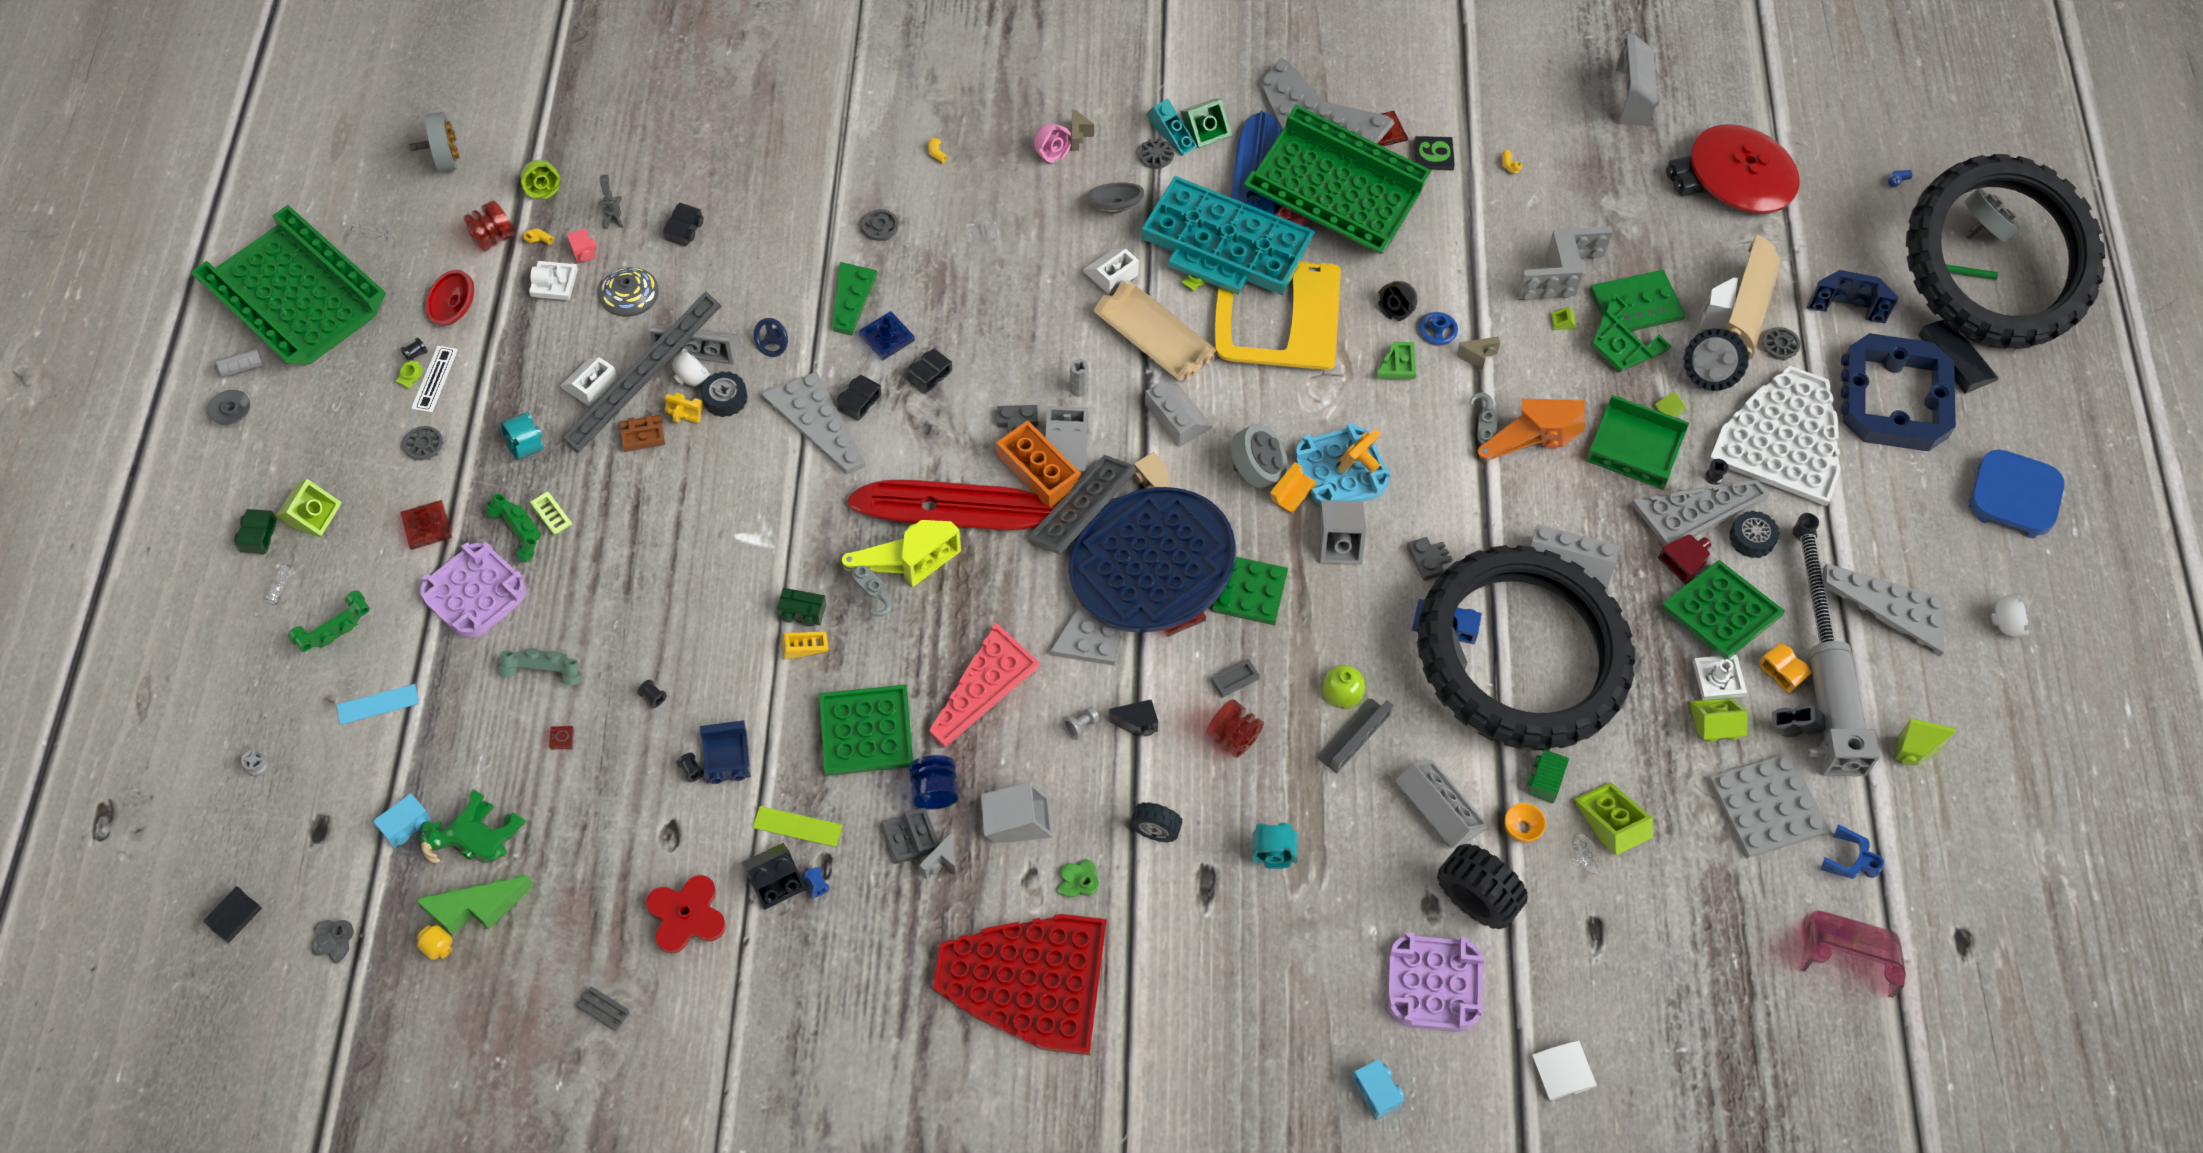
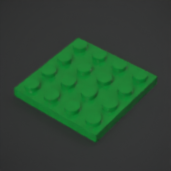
M1720 560L1716 561L1666 600L1661 607L1663 611L1725 660H1729L1781 618L1785 612L1784 609Z
M907 684L819 693L825 776L914 767Z

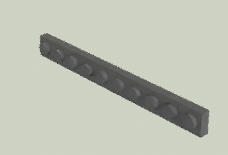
M705 291L563 438L580 452L722 307L720 303Z

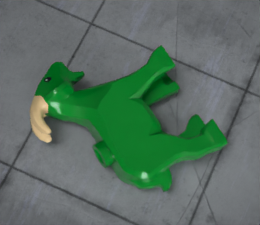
M473 789L466 808L441 832L439 831L442 824L441 821L434 824L427 821L423 824L421 834L422 852L428 861L439 863L440 859L432 851L455 846L462 850L461 854L469 860L475 858L482 863L493 862L501 856L505 857L507 855V850L503 844L511 839L524 825L525 820L513 812L511 815L507 813L504 817L503 827L491 830L482 822L493 810L494 805L484 801V795Z

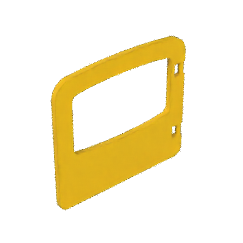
M1300 262L1292 277L1293 315L1290 338L1285 350L1238 347L1233 345L1231 316L1234 293L1219 287L1215 318V348L1217 355L1223 360L1231 362L1321 370L1333 369L1336 361L1340 267L1335 264ZM1309 268L1320 269V272L1309 271Z

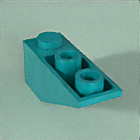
M1168 98L1152 107L1146 113L1155 129L1182 156L1198 147Z

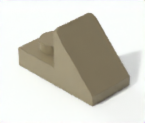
M1072 110V151H1079V143H1083V137H1094V123L1077 110Z
M1499 337L1460 342L1457 356L1471 365L1483 369L1485 356L1490 357L1498 353L1500 346Z

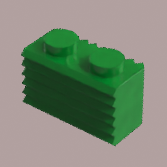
M1545 749L1541 756L1537 755L1533 767L1537 768L1535 774H1530L1526 785L1530 787L1528 794L1554 803L1569 758Z

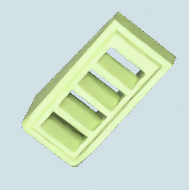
M548 491L530 502L532 510L554 536L572 525V522ZM545 504H549V506L544 508L543 510L540 509ZM551 509L554 510L552 513L548 514L547 516L545 515V513L548 512V511H550ZM557 514L559 515L558 518L550 522V518L554 517ZM561 520L565 522L557 528L553 526Z

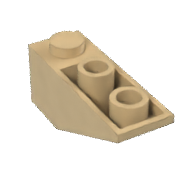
M1155 452L1134 464L1137 471L1133 477L1137 483H1141L1146 489L1171 487L1167 466Z

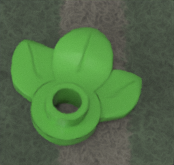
M1084 859L1080 866L1068 863L1061 867V874L1065 880L1057 888L1061 895L1066 897H1075L1079 894L1090 896L1097 891L1099 881L1095 876L1096 867L1093 862Z

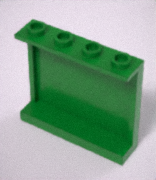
M1612 395L1589 450L1586 462L1664 490L1689 422Z

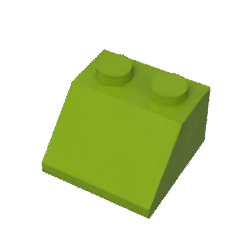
M305 479L296 483L276 517L293 529L321 537L342 502L310 480Z
M1735 699L1690 701L1696 731L1704 740L1710 742L1717 741L1719 738L1736 740L1739 737L1747 736L1748 711Z

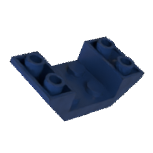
M1838 270L1818 281L1807 304V308L1827 312L1831 301L1867 307L1866 320L1885 324L1898 301V296L1879 277Z

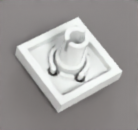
M1737 655L1732 656L1729 660H1725L1721 656L1694 659L1693 665L1702 700L1746 696L1747 690Z

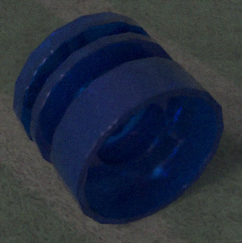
M930 755L911 762L909 772L910 782L913 784L911 786V794L914 806L935 810L949 807L959 800L958 786L955 781L957 778L955 761L951 757Z

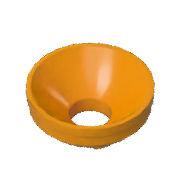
M1518 803L1513 805L1506 813L1505 829L1511 838L1518 842H1534L1545 831V816L1539 808L1532 804ZM1517 824H1527L1529 831L1527 833L1518 831Z

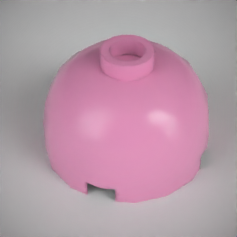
M1055 123L1045 124L1037 131L1034 137L1036 152L1047 162L1054 163V160L1059 157L1062 160L1070 150L1072 141L1069 139L1071 133L1061 125Z

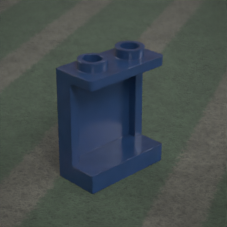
M745 721L700 726L705 769L703 772L706 783L719 784L727 780L742 781L745 778L751 777Z

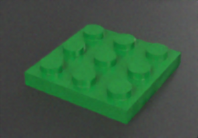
M1236 557L1233 574L1225 590L1215 601L1213 612L1275 626L1288 568Z

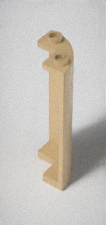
M1759 235L1755 236L1748 248L1750 255L1729 322L1724 328L1737 334L1744 341L1750 359L1754 356L1781 267V257L1776 253V247Z
M1123 280L1113 296L1103 295L1093 310L1178 380L1191 379L1196 372L1205 364H1210L1215 357L1216 348L1131 281Z

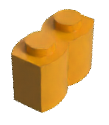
M1781 642L1759 661L1761 668L1769 676L1773 677L1778 685L1789 694L1803 684L1812 674L1809 665L1796 658L1793 650Z

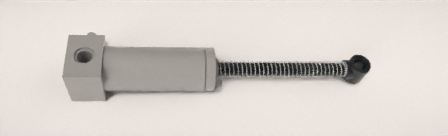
M1803 513L1799 516L1793 527V535L1801 543L1804 563L1808 572L1807 578L1816 624L1818 625L1817 634L1820 643L1809 650L1808 656L1818 710L1825 715V730L1822 731L1824 739L1818 748H1809L1808 755L1810 757H1819L1823 776H1867L1880 758L1875 729H1866L1851 647L1845 642L1834 639L1835 635H1833L1834 632L1831 627L1832 621L1829 616L1830 607L1825 595L1826 589L1822 586L1823 572L1821 571L1820 557L1817 553L1818 544L1815 542L1819 520L1812 513Z

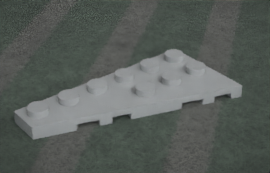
M1826 564L1823 567L1822 586L1844 599L1849 598L1858 604L1857 607L1860 609L1871 611L1875 614V618L1902 634L1907 633L1914 637L1918 644L1922 646L1927 645L1934 649L1933 653L1938 656L1944 653L1943 597L1834 565Z
M1080 604L1053 646L1051 655L1114 666L1121 630L1099 622Z

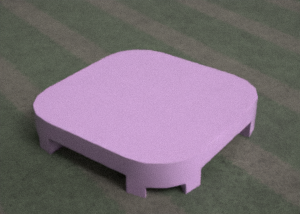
M468 542L461 546L462 551L431 576L426 573L422 578L423 583L420 588V594L425 604L453 632L461 637H478L488 631L524 600L527 592L526 584L520 572H516L486 542L483 544L475 543L469 545Z
M1414 932L1406 933L1405 936L1397 939L1391 948L1388 969L1387 1003L1393 1019L1401 1025L1412 1028L1459 1032L1467 1031L1474 1027L1480 1019L1484 1007L1482 1005L1483 953H1480L1478 948L1469 942L1470 939L1461 937L1460 940L1415 936Z

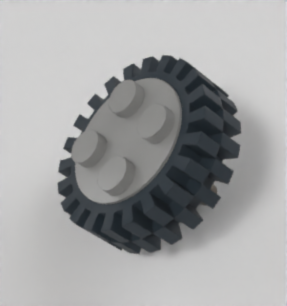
M1721 328L1704 330L1695 335L1690 340L1683 356V365L1687 376L1698 387L1709 391L1731 388L1745 375L1749 365L1748 349L1744 341L1737 334Z

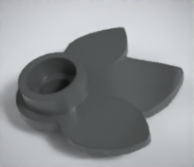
M330 920L322 921L314 929L318 937L312 945V954L325 955L329 953L333 963L337 964L349 951L348 941L352 938L354 929L351 923L346 920H338L336 922ZM342 928L343 931H342V933L339 935V930Z

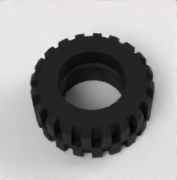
M1462 844L1457 846L1438 869L1437 880L1446 896L1461 911L1467 913L1470 918L1492 929L1508 927L1528 901L1527 889L1524 888V883L1519 880V876L1496 855L1490 854L1488 850L1481 849L1477 845Z

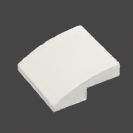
M1580 1041L1567 1043L1533 1054L1550 1101L1597 1087Z

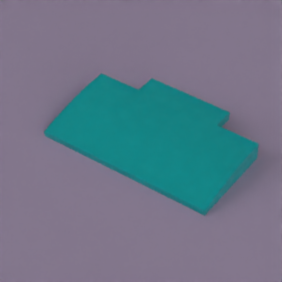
M1174 176L1142 227L1141 239L1174 252L1168 261V267L1200 278L1239 295L1246 281L1283 295L1315 231Z

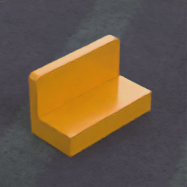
M1294 462L1271 490L1272 502L1289 513H1293L1312 488L1315 487L1316 481L1303 474L1302 466Z

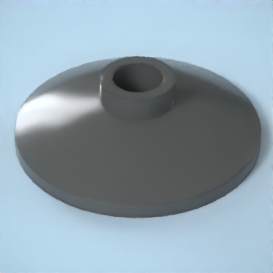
M226 390L217 394L210 401L208 413L216 423L223 425L234 424L248 414L251 405L250 400L242 391Z

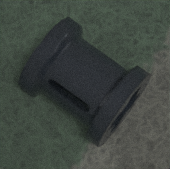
M418 337L410 345L400 348L408 362L413 361L414 358L422 353H428L427 348Z
M1722 459L1712 460L1709 466L1710 469L1705 474V479L1710 484H1721L1724 480L1723 476L1729 468L1726 461Z
M651 679L643 682L637 691L640 697L644 696L653 708L660 706L667 697L666 692L660 691Z
M692 752L682 755L676 762L677 766L683 769L688 782H694L704 775L703 769L695 761L696 756Z

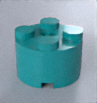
M529 412L522 413L500 423L501 433L503 437L506 436L508 441L506 445L516 460L523 459L544 449L540 439L542 437L541 430L538 426H533V420Z
M1285 822L1278 825L1257 824L1253 832L1252 861L1256 865H1259V862L1265 863V868L1269 869L1291 867V862L1293 861L1296 864L1298 859V833L1291 829V824Z

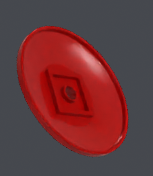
M1735 124L1717 125L1702 132L1692 146L1691 164L1696 177L1709 193L1728 206L1749 213H1773L1787 207L1798 193L1800 177L1793 159L1779 143L1760 131Z

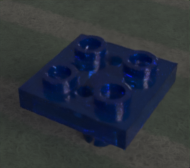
M892 311L859 330L861 338L882 361L915 341V336Z

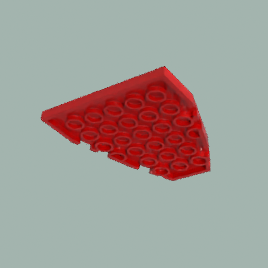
M1057 914L1053 918L1042 920L1035 918L1031 922L1019 924L1014 922L982 929V932L971 936L967 934L959 937L957 940L942 942L939 947L933 991L974 1018L1042 1050L1090 1056L1107 919Z

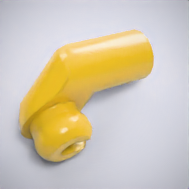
M931 138L928 142L929 155L944 163L948 155L940 151L939 144H941V141L938 138Z
M1505 150L1502 152V166L1512 174L1518 173L1522 169V164L1518 163V161H1512L1511 151Z
M538 228L523 233V239L528 243L542 241L551 245L554 240L552 235Z

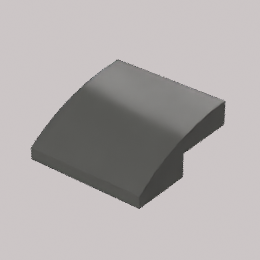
M926 808L904 812L902 817L884 820L880 824L894 864L933 852L939 846Z

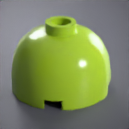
M533 160L522 169L520 175L521 185L525 193L531 198L543 197L542 199H547L558 191L560 175L556 168L548 161Z
M1350 665L1333 667L1327 672L1322 683V694L1325 700L1331 706L1336 707L1337 705L1343 707V709L1356 707L1362 701L1366 691L1365 679L1362 673Z

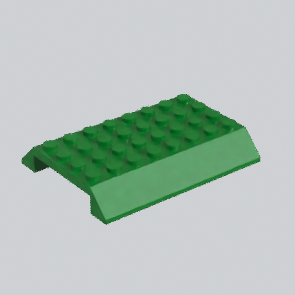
M1295 105L1287 117L1285 128L1256 172L1252 170L1243 186L1379 254H1383L1388 249L1419 198L1431 170L1301 106Z
M287 205L272 215L277 226L216 268L208 261H205L192 270L191 274L287 364H311L375 318L386 293L304 218Z

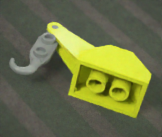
M921 520L908 527L904 539L846 553L842 557L843 568L847 571H852L853 580L870 597L881 600L885 604V608L882 611L870 609L872 615L882 617L891 611L893 604L887 594L884 583L874 572L904 573V579L914 587L961 552L960 531L950 521Z

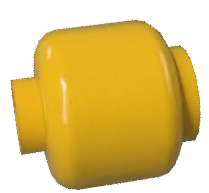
M439 925L426 926L417 936V948L430 960L444 959L452 951V936Z

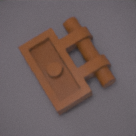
M649 414L644 418L634 419L632 417L626 421H620L621 429H626L621 430L624 452L665 445L661 415L653 416Z

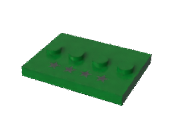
M1664 270L1599 283L1590 287V292L1602 317L1611 298L1615 294L1629 305L1617 319L1630 332L1684 320L1686 316Z

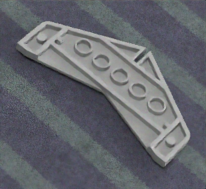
M1282 57L1262 79V86L1282 130L1285 128L1287 117L1295 105L1301 106L1374 143H1378L1394 125L1393 119L1386 115L1324 102L1289 61Z

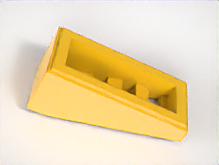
M826 632L783 633L781 644L784 659L829 651ZM817 639L820 640V646L816 645ZM807 641H811V646H808Z

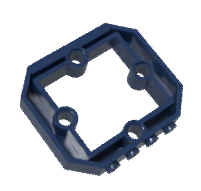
M1869 333L1850 345L1846 354L1843 353L1841 357V365H1843L1841 381L1843 386L1840 394L1841 398H1843L1840 413L1843 414V423L1863 442L1929 452L1950 437L1956 427L1954 361L1934 342ZM1866 361L1883 363L1886 370L1892 373L1901 372L1904 367L1931 370L1932 387L1924 399V404L1928 409L1932 410V423L1910 420V416L1901 410L1892 412L1890 417L1866 414V389L1870 382L1866 375Z

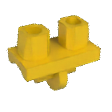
M677 392L674 395L667 394L665 396V413L672 415L674 422L679 423L681 419L697 424L700 422L702 400L695 398L689 401L685 399L683 394Z

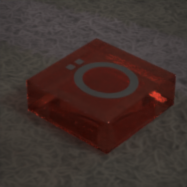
M551 726L550 750L573 749L574 727Z

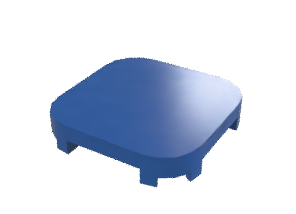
M2000 449L1988 452L1977 467L1978 473L1972 496L1969 499V507H1972L1973 511L1979 516L1978 520L1986 523L1989 519L2025 531L2028 538H2035L2036 536L2048 533L2054 526L2059 513L2064 491V478L2062 474L2049 464Z

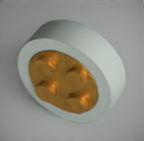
M444 112L425 115L428 141L410 143L411 151L430 148L438 172L457 169V159L460 158L458 148L455 146L457 139L451 122L447 120Z

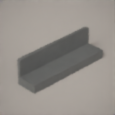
M1369 699L1318 754L1317 759L1335 773H1338L1388 719L1394 705L1386 700L1381 706L1375 700Z

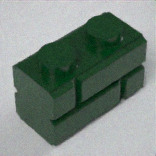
M783 588L777 605L778 618L788 623L793 621L802 622L806 626L821 625L826 608L825 595Z

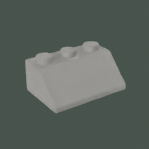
M1161 382L1146 390L1145 406L1179 447L1212 429L1213 426L1178 384Z

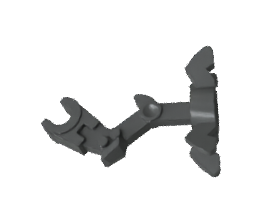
M600 175L602 194L605 196L603 198L605 201L604 205H606L605 213L607 218L605 219V229H608L610 222L615 219L619 226L623 227L619 218L621 216L619 203L622 200V196L615 197V202L613 203L609 175Z

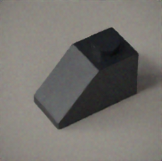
M1152 699L1109 709L1110 723L1136 737L1141 735L1150 736L1158 732V719Z

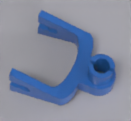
M1838 824L1833 837L1857 843L1859 845V857L1850 868H1846L1825 857L1820 870L1850 879L1856 878L1861 870L1864 871L1867 877H1876L1884 866L1883 858L1869 852L1870 842L1866 837Z

